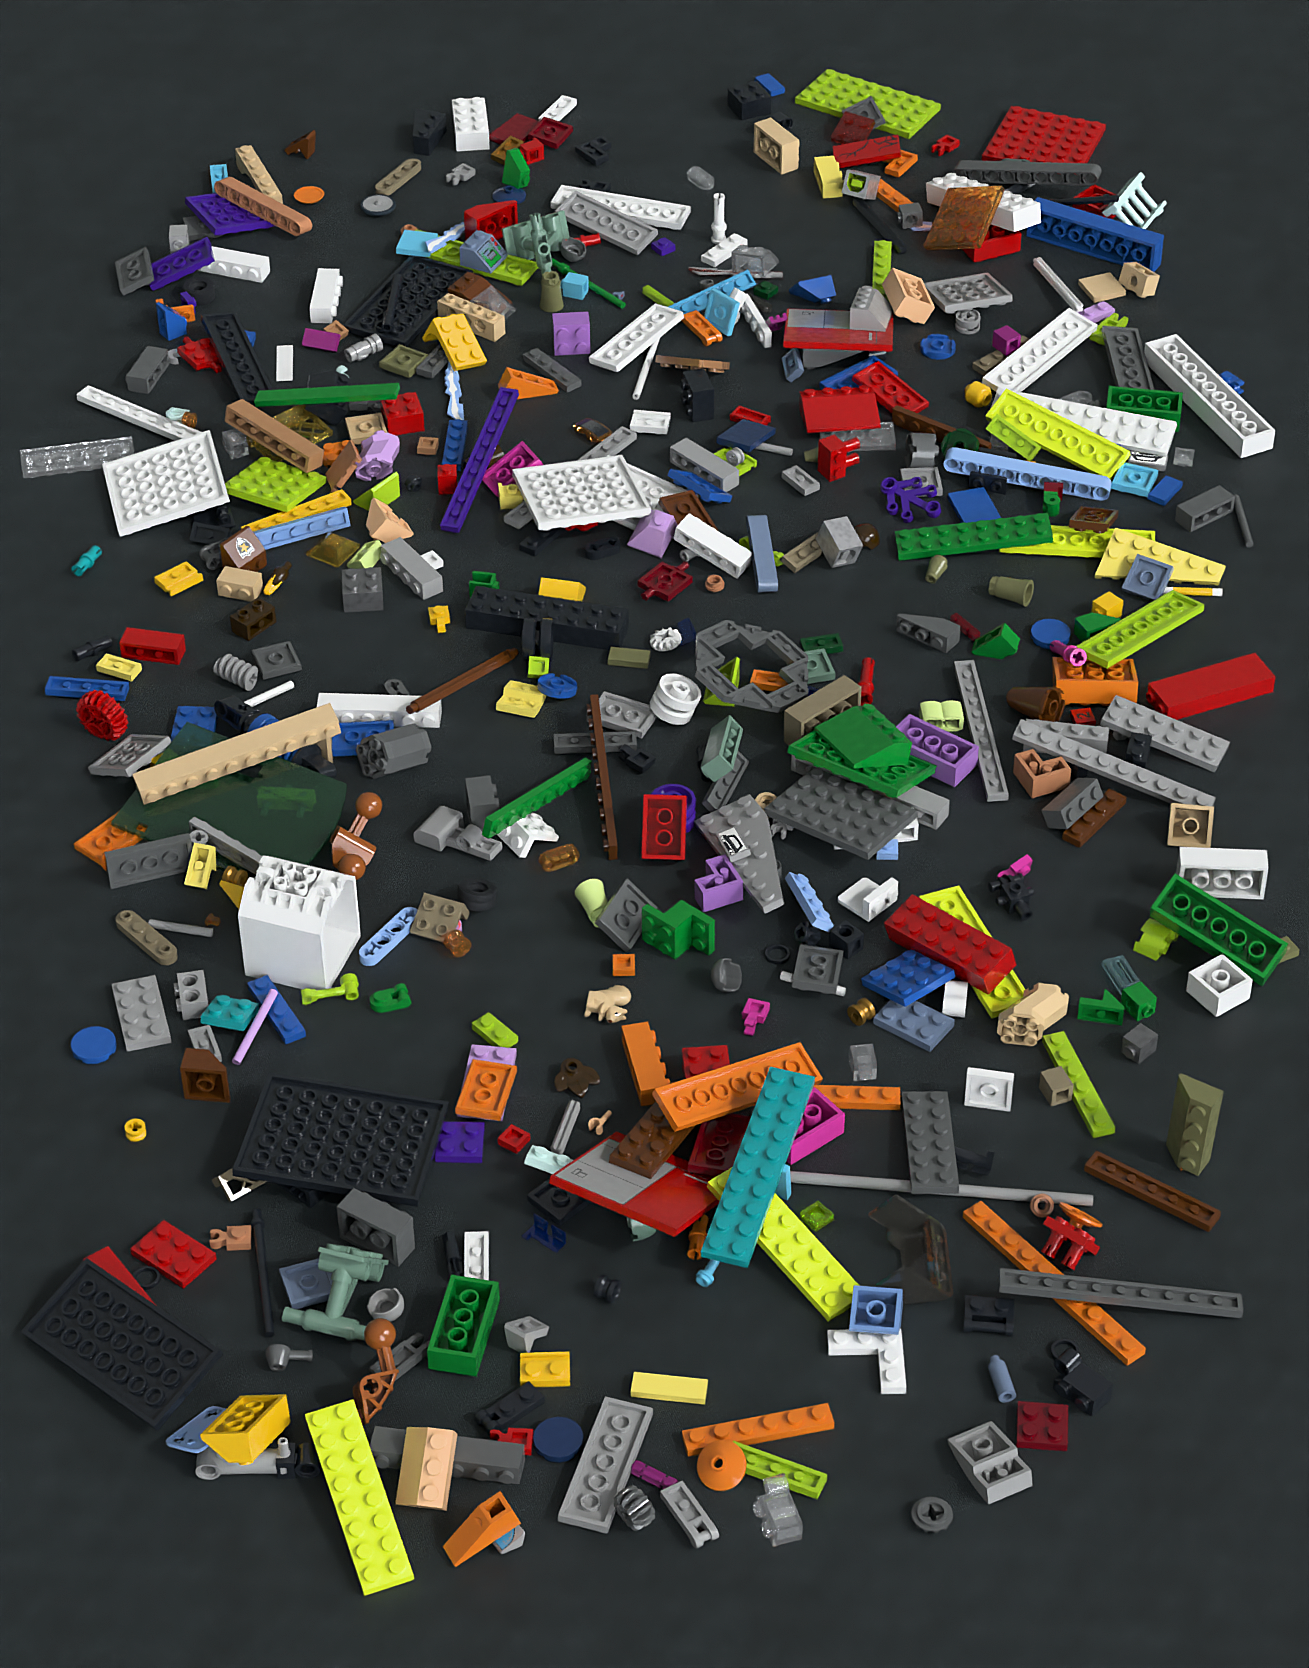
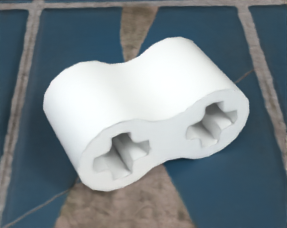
M950 980L945 983L942 1014L965 1018L968 982Z

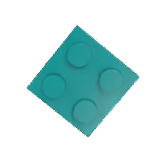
M226 995L216 996L201 1015V1024L244 1031L258 1013L259 1003L251 1002L248 999H233Z

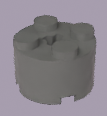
M910 433L907 435L905 450H907V456H905L906 468L935 467L934 458L939 453V447L935 445L936 434Z

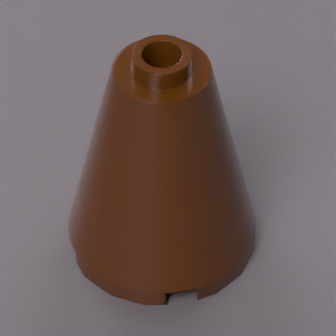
M1013 687L1006 695L1008 706L1032 720L1058 722L1065 706V700L1061 697V694L1064 693L1057 687Z

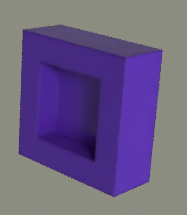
M664 237L652 242L651 249L660 256H664L675 251V244Z
M187 291L180 293L181 306L192 304L195 313L197 305L194 297H191Z

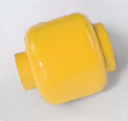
M979 381L972 382L965 388V400L977 408L987 406L992 400L990 387Z

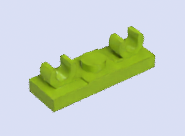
M998 414L995 415L986 427L987 431L1028 461H1032L1042 448Z

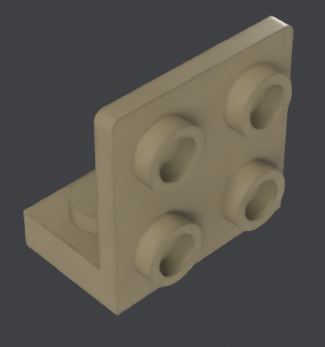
M424 893L410 932L413 935L450 944L460 918L467 920L470 912L464 903Z

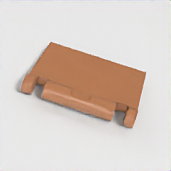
M351 440L325 473L332 493L338 491L337 487L342 488L357 468L355 462L360 463L362 461Z

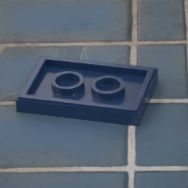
M742 419L719 435L717 443L731 448L738 447L745 452H751L775 434L776 428Z

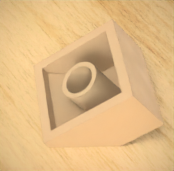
M1171 803L1167 845L1210 848L1214 807Z

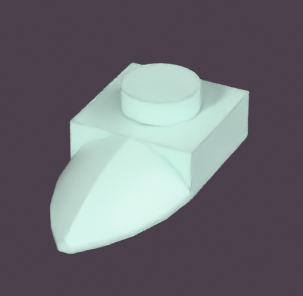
M171 407L166 411V418L182 423L189 418L190 410Z

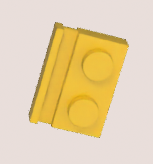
M186 561L155 576L154 580L155 584L165 592H169L170 596H173L203 581V575L199 574Z
M520 1353V1387L528 1381L534 1387L570 1386V1353Z

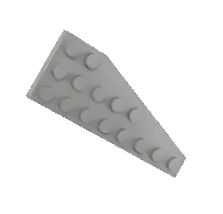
M750 794L694 821L698 831L718 856L726 853L717 840L716 834L736 826L751 855L731 863L743 880V887L765 914L784 905L769 819Z

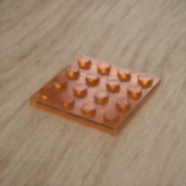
M1002 186L948 188L923 246L927 250L981 248L1005 189Z

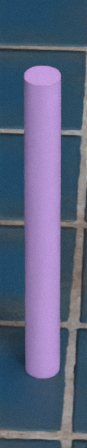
M269 990L232 1059L234 1064H241L278 994L276 990Z

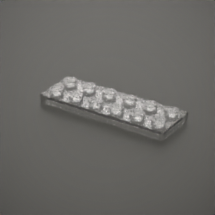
M132 436L20 450L23 478L101 469L104 463L134 454Z

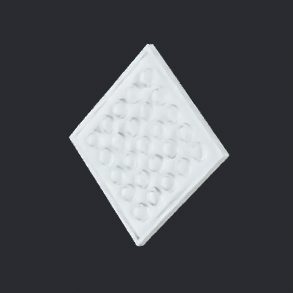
M210 430L102 464L120 537L230 502Z
M623 455L512 469V476L538 530H550L557 527L567 528L572 525H587L594 522L604 523L609 520H625L631 517L642 518L651 513V507Z

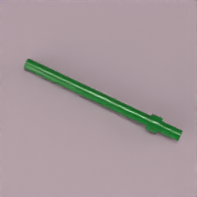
M552 258V266L557 268L561 274L567 275L568 272L576 273L567 264L560 263ZM588 280L589 289L621 309L626 306L625 302Z

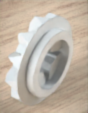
M671 627L668 629L662 628L661 631L656 630L655 634L650 635V645L658 651L672 650L682 640L678 630H672Z

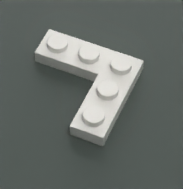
M849 1329L827 1330L828 1355H878L881 1394H906L901 1329L899 1335L849 1331Z

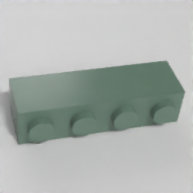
M730 715L711 728L701 764L703 774L714 783L733 770L743 728Z

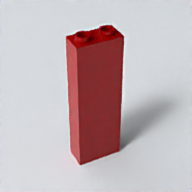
M1256 653L1150 682L1148 683L1146 699L1156 709V712L1178 720L1271 693L1274 690L1276 676Z

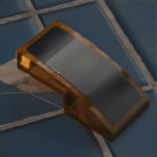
M585 418L573 425L575 432L585 433L588 441L601 442L612 434L609 428L591 418Z

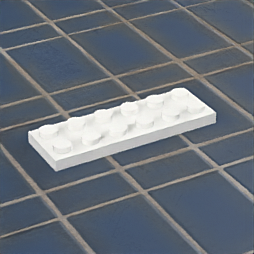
M655 303L589 357L590 364L614 372L620 371L684 318L683 312Z

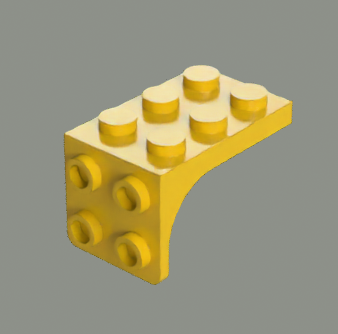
M451 314L448 317L434 318L422 337L424 342L439 340L454 371L482 366L487 362L464 314Z

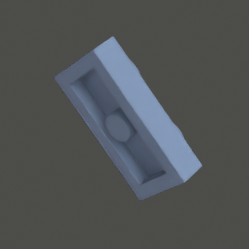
M792 348L782 357L785 376L790 382L799 378L804 372L800 351L797 348Z

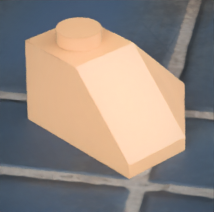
M376 498L371 500L366 526L370 531L369 535L374 540H381L384 543L399 537L402 539L412 537L414 533L407 522L402 518L399 519L388 505Z

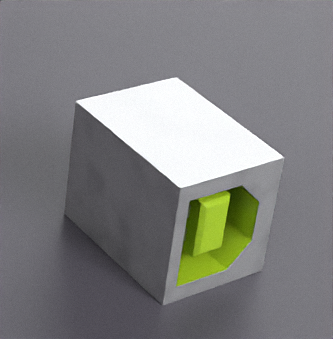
M847 170L841 193L875 200L881 176L857 170Z

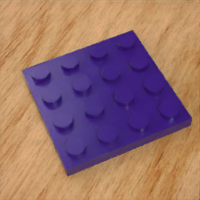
M217 193L185 197V204L214 235L221 236L227 233L253 231L261 228L268 229L275 226L226 200Z

